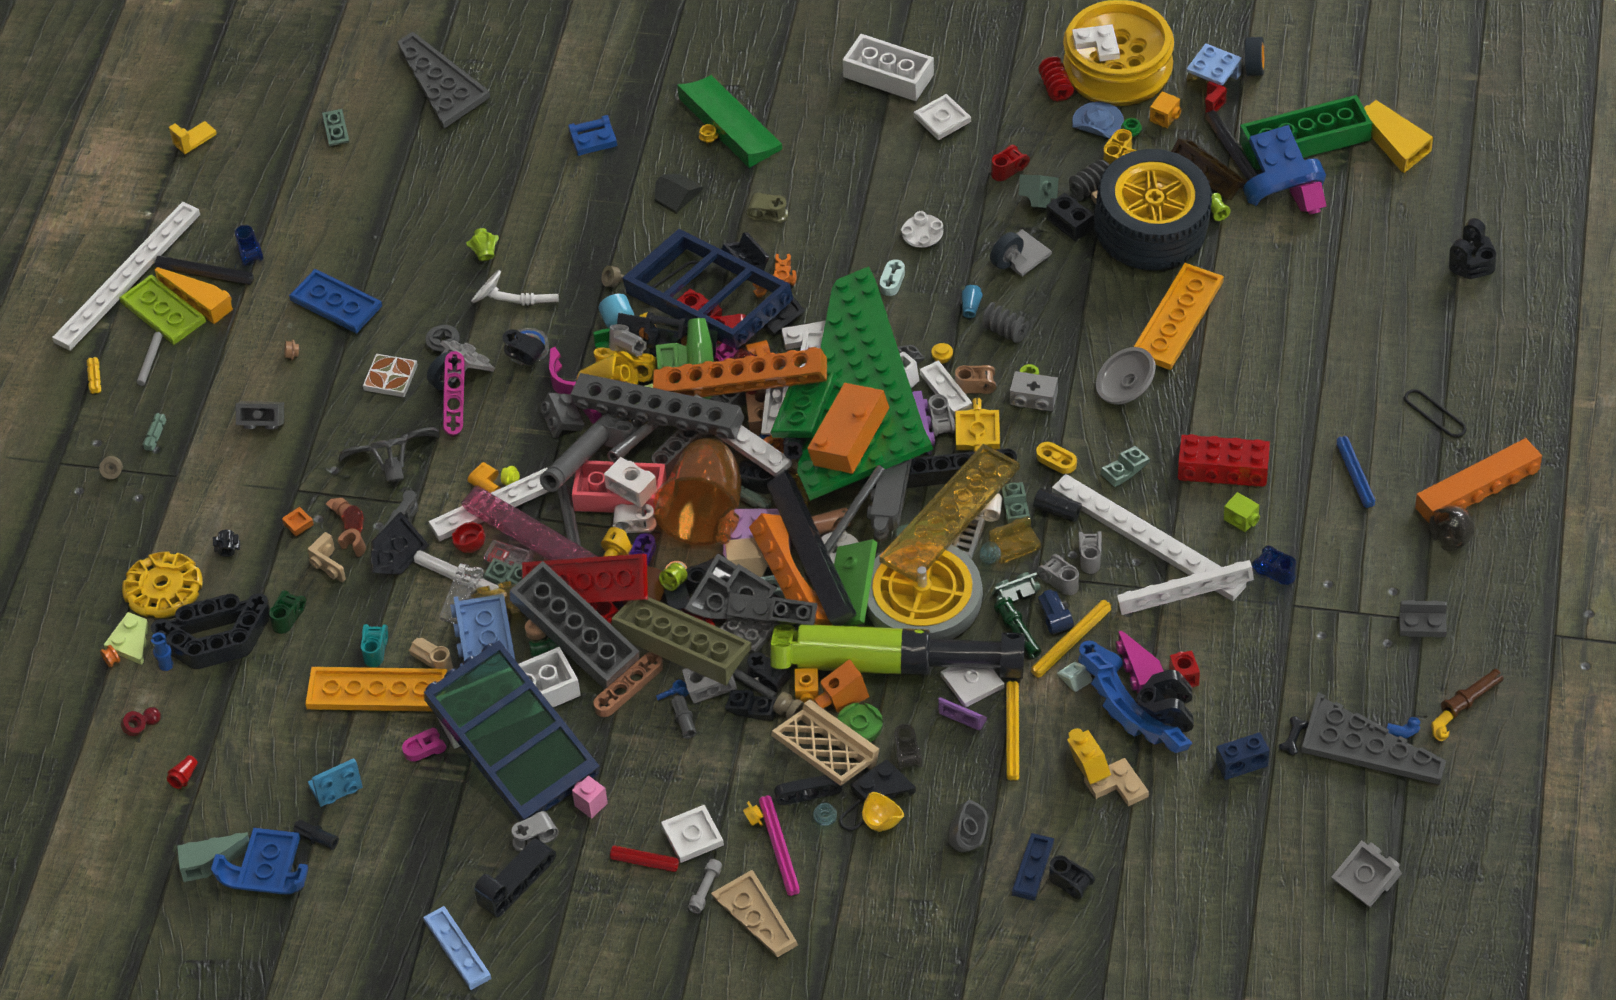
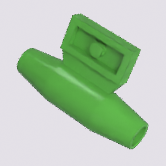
M705 318L688 320L686 346L678 343L656 345L658 369L666 366L679 367L684 364H702L705 361L714 362L712 341ZM712 396L702 397V398H704V399H710Z

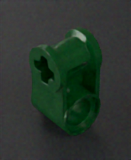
M283 590L269 611L274 632L283 634L292 628L299 615L305 609L306 597L291 595L287 590Z

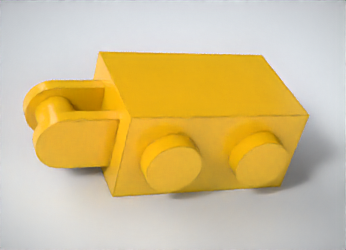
M1079 728L1071 730L1067 741L1074 761L1091 785L1111 776L1105 755L1089 730L1084 732Z

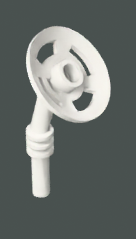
M497 270L471 301L475 303L488 296L489 298L493 297L497 300L519 303L522 306L526 304L528 306L530 303L534 305L535 303L559 302V295H534V293L530 295L529 293H526V295L524 293L516 295L500 292L496 285L501 271Z

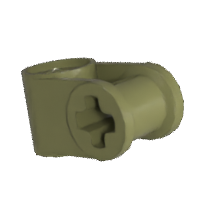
M754 193L746 214L749 218L756 221L785 222L788 218V211L785 209L786 199L780 195Z

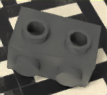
M241 401L236 403V425H243L244 429H255L257 426H265V429H278V426L284 424V402Z

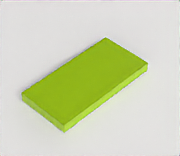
M152 274L119 297L120 303L155 331L161 333L173 345L206 322L205 316Z

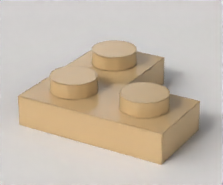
M1125 758L1108 765L1111 772L1109 777L1091 785L1084 777V783L1096 799L1114 790L1118 791L1128 806L1149 797V791Z

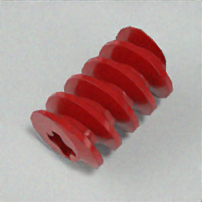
M1054 56L1044 59L1040 63L1038 71L1049 97L1054 101H1064L1070 98L1074 93V88L1061 59Z

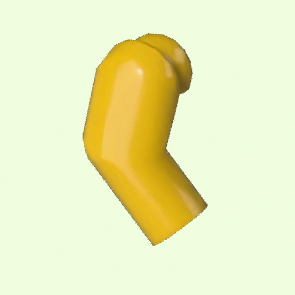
M1447 710L1431 723L1433 737L1439 741H1444L1449 736L1446 725L1453 719V715Z

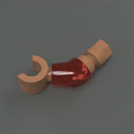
M344 498L330 499L326 505L340 515L344 523L345 531L338 538L341 548L347 549L348 545L352 544L356 556H362L366 550V545L361 536L365 521L362 511L357 506L349 504Z

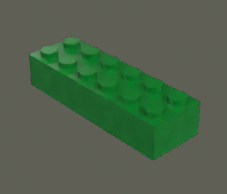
M1354 95L1241 124L1239 142L1255 170H1258L1261 167L1250 145V136L1289 125L1304 158L1370 141L1372 121L1358 96Z

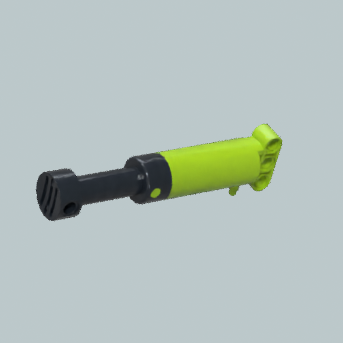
M780 624L774 627L772 635L770 665L776 669H786L791 664H797L798 669L816 668L818 671H834L850 659L860 673L928 675L929 666L1000 669V678L1023 679L1025 633L1002 632L1001 641L930 639L929 629L801 624L798 630H795V627L792 625Z

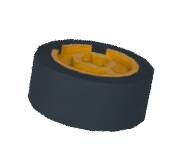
M1263 37L1246 38L1245 67L1247 76L1264 75L1265 48Z

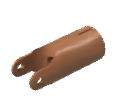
M841 508L812 516L819 534L822 535L834 531L841 521L836 520L843 517L848 509Z

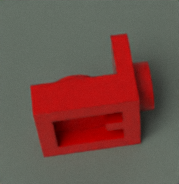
M1211 81L1207 83L1205 114L1212 110L1217 112L1226 103L1227 88Z

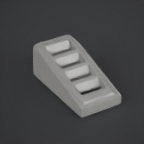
M967 513L962 514L953 546L968 548L969 552H963L971 559L981 537L985 519ZM966 525L976 527V530L965 527ZM963 532L973 534L974 537L963 535ZM963 539V540L971 541L972 543H971V544H967V543L960 542V540Z

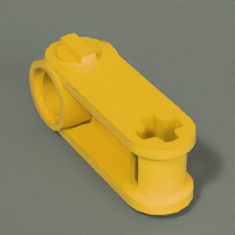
M598 348L594 350V357L596 362L614 353L622 351ZM642 353L640 356L630 354L635 361L632 362L633 369L638 370V381L650 382L653 380L654 370L657 369V359L648 353Z

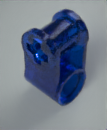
M241 225L236 228L235 237L243 265H247V262L257 259L264 260L260 244L257 242L252 227Z
M1265 546L1259 558L1254 559L1252 562V567L1257 573L1276 580L1280 584L1289 585L1296 579L1295 558L1278 551L1272 546Z

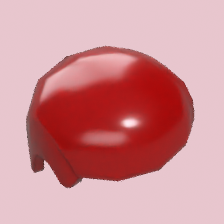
M466 522L457 527L455 532L452 533V543L457 550L463 553L478 551L485 542L484 529L481 524Z

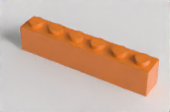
M1525 438L1417 493L1415 508L1430 525L1442 522L1448 516L1456 512H1462L1466 507L1481 502L1485 497L1493 493L1496 494L1511 484L1518 483L1528 475L1537 473L1540 470L1542 455Z

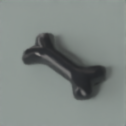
M1293 716L1289 720L1292 728L1287 741L1279 744V749L1281 751H1288L1290 755L1298 753L1296 746L1300 731L1307 728L1309 724L1307 721L1299 720L1297 716Z

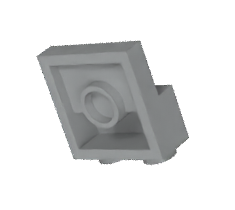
M1361 840L1333 874L1332 879L1370 908L1384 890L1387 892L1402 873L1399 869L1400 864L1390 856L1386 859L1380 854L1382 851L1371 842L1367 845Z

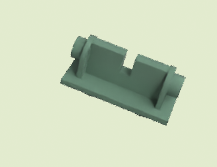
M1025 572L1016 577L1017 580L1011 582L1003 580L997 583L992 595L998 593L996 601L1004 597H1010L1014 602L1019 600L1017 591L1020 592L1022 598L1037 594L1038 590H1041L1039 582H1034L1037 572L1033 574Z

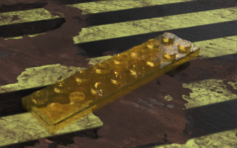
M982 444L879 556V562L917 582V569L923 566L927 571L1020 469V463Z

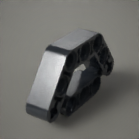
M225 594L181 606L175 613L176 619L169 621L165 619L156 620L152 623L150 629L152 635L159 632L165 635L166 642L172 651L171 656L190 668L202 669L248 656L270 619V606L268 598L264 594H254L244 601H240L239 597L235 594ZM235 623L232 630L198 639L190 635Z

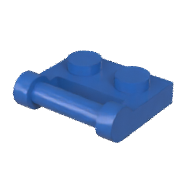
M608 115L601 116V119L577 125L574 123L568 125L578 156L617 146V140ZM603 126H604L603 129H599V130H595V131H591V132H587V133H583V134H579V135H578L579 132H583V131H587V130H591V129H595V128H599V127H603Z

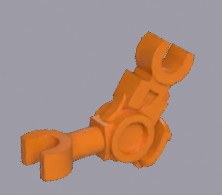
M776 254L773 276L795 286L797 280L796 270H792V275L789 273L791 271V255L787 254V258L781 260L779 254ZM753 283L756 288L753 293L758 298L764 296L767 290Z

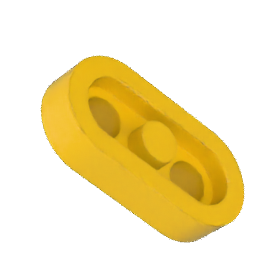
M1043 442L1037 446L1036 458L1040 463L1062 474H1069L1075 471L1077 458L1072 452L1052 442Z

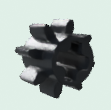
M228 529L218 532V537H213L214 552H218L222 557L234 555L235 550H240L239 535Z

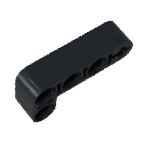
M533 839L495 878L489 874H484L478 879L475 885L477 904L495 917L503 915L553 863L556 851L539 839Z

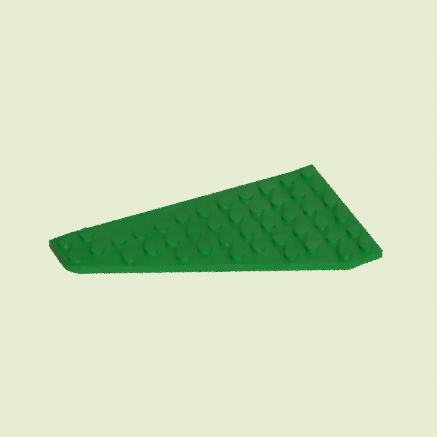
M869 266L837 279L831 290L821 349L827 357V371H835L837 379L817 430L844 383L884 390L890 408L853 474L814 466L807 449L813 438H804V451L799 458L797 472L809 500L870 476L877 465L887 469L933 450L932 443L924 429L876 280Z

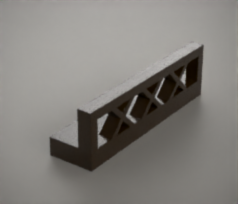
M1178 138L1171 152L1189 159L1198 166L1207 177L1209 186L1227 200H1232L1238 189L1243 188L1247 183L1245 179L1192 140Z

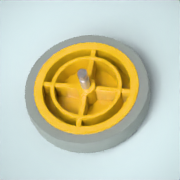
M931 539L901 542L886 549L875 558L866 610L867 615L875 627L929 629L930 639H953L971 626L980 611L983 596L980 573L972 559L962 550L951 544Z

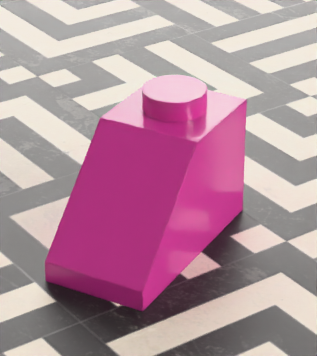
M1308 182L1289 188L1300 211H1308V214H1315L1321 212L1320 208L1327 206L1321 182Z

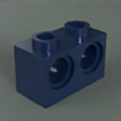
M1259 732L1217 746L1216 764L1224 780L1267 767L1270 750Z

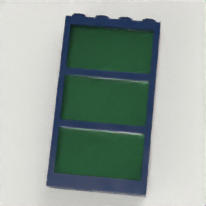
M500 641L494 644L489 643L482 649L480 654L475 657L470 656L463 662L461 667L451 669L444 675L442 680L432 682L425 688L424 701L520 822L538 812H546L572 794L574 786L578 782L583 781L588 775L591 778L599 775L600 766Z

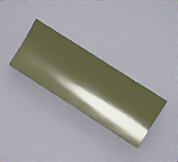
M648 597V600L628 601L611 618L612 626L631 644L727 686L740 662L751 650L750 641Z

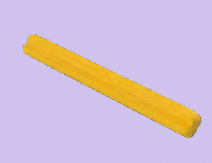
M1101 600L1031 667V673L1037 678L1042 677L1111 611V604L1106 600Z
M1008 681L1006 683L1007 779L1010 781L1019 779V683L1017 681Z

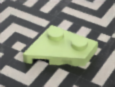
M127 612L105 642V650L108 645H111L119 656L142 665L144 662L143 651L146 647L145 636L148 632L147 619Z

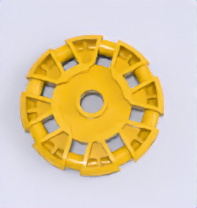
M169 551L153 553L142 561L138 560L127 571L126 580L122 584L123 598L125 602H129V608L141 616L148 617L150 615L154 616L155 619L175 616L179 607L194 603L199 597L198 591L202 589L203 584L202 573L198 567H195L196 563L186 555L180 553L170 554ZM149 566L155 567V568H152V569L149 570V571H148V569H147ZM167 581L165 585L157 586V583ZM155 603L156 607H151V604Z

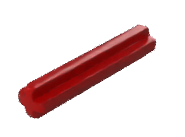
M615 845L612 846L610 851V858L613 860L676 872L679 867V859L675 857Z

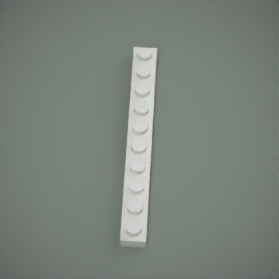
M182 202L52 337L54 343L71 351L116 304L119 297L125 294L155 263L156 257L161 256L199 217V209Z
M1067 474L1052 487V493L1082 503L1081 511L1189 576L1195 573L1199 574L1210 571L1214 568H1221L1218 564ZM1246 582L1215 591L1234 601L1246 588Z

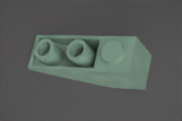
M248 832L178 845L179 866L184 882L207 878L212 875L211 867L215 854L224 855L230 863L245 853L250 841Z

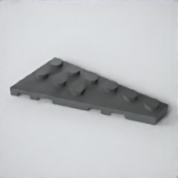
M414 32L397 41L402 55L443 128H446L490 98V91Z
M1317 693L1303 741L1302 753L1441 784L1446 760L1422 747H1414L1407 743V739L1401 736L1398 738L1388 733L1389 730L1359 713L1353 714L1344 709V705L1338 702L1333 703L1325 699V695Z

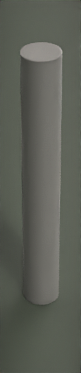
M159 332L154 333L138 376L137 384L140 386H144L161 342L163 335Z

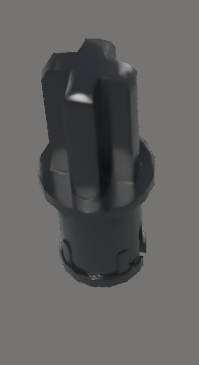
M298 820L294 824L293 831L310 839V842L313 844L317 842L330 850H334L339 842L338 836L322 830V827L319 825L313 826L303 820Z

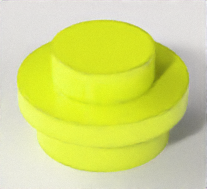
M515 466L503 468L501 472V482L503 485L507 486L520 479V474Z

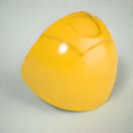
M871 792L864 802L862 816L865 823L872 830L881 832L896 826L904 817V812L888 797L877 792Z

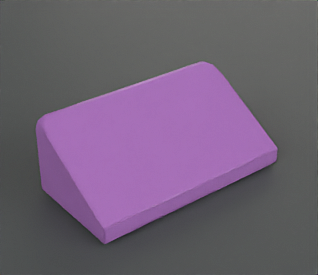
M940 697L938 700L939 714L980 731L987 720V717Z

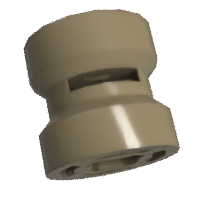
M783 692L776 699L773 711L779 715H786V718L790 719L803 710L804 702L799 699L794 700L792 695Z

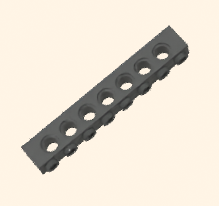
M584 373L579 374L571 392L575 405L581 409L589 408L603 414L612 413L622 418H636L641 422L650 421L661 426H674L684 431L687 429L693 430L702 435L712 434L722 439H736L744 420L742 410L737 405Z

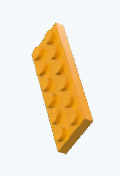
M1184 263L1134 347L1147 350L1154 358L1155 365L1171 370L1223 284L1224 276Z
M311 667L306 708L315 710L432 711L424 701L425 688L432 682L442 680L448 671L447 669ZM446 691L443 692L442 694H440L439 696H437L436 698H438V697H440V696H442V695H445V694H446Z

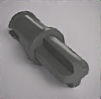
M677 695L672 699V705L676 713L675 721L679 723L683 737L689 739L697 734L692 720L693 713L689 711L685 697Z

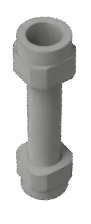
M710 859L705 867L706 874L697 894L692 895L689 901L688 909L693 913L699 914L704 909L708 890L714 878H718L721 872L722 863L720 861Z

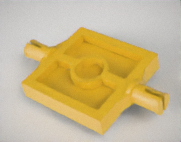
M976 398L972 400L973 409L955 411L956 450H974L976 452L1000 449L999 410L982 409V400L978 398L977 405Z

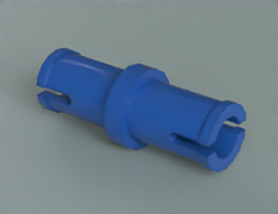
M163 633L153 634V639H151L154 647L153 655L158 660L159 668L162 671H168L174 665L171 659V648L167 644Z

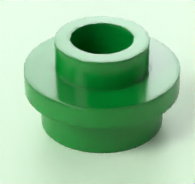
M1127 118L1122 123L1121 129L1129 130L1132 133V137L1141 133L1142 126L1136 118Z

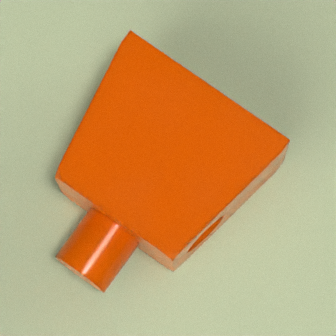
M849 659L821 680L820 683L824 693L813 700L823 709L832 705L836 712H840L844 707L852 703H859L869 698V694L861 673Z

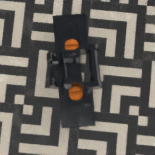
M648 312L646 317L618 313L617 324L628 326L629 332L643 338V341L647 343L646 347L650 348L648 354H652L654 357L657 356L656 345L678 343L686 346L688 323H686V318H681L680 320L653 315L652 312ZM655 324L679 328V330L673 331L669 329L656 328ZM708 329L712 341L713 358L715 360L718 330Z

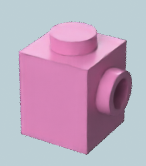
M589 775L583 781L578 782L572 790L575 807L591 819L608 804L605 787Z

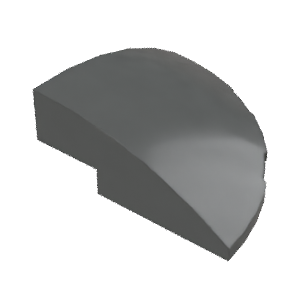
M717 554L684 610L708 619L737 618L727 615L730 593L769 598L777 587L740 564L736 565L720 554Z

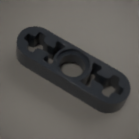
M822 775L782 783L775 787L774 794L778 804L787 805L836 795L842 791L843 786H840L828 776Z

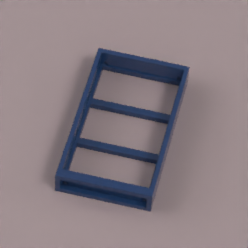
M681 229L673 233L622 277L627 294L675 319L686 318V323L690 319L705 318L708 329L718 330L717 340L735 350H738L793 300L789 283ZM686 249L703 257L698 264L664 293L647 285L651 279ZM712 262L738 275L698 311L672 298ZM746 279L772 292L769 297L733 329L707 316L711 310Z

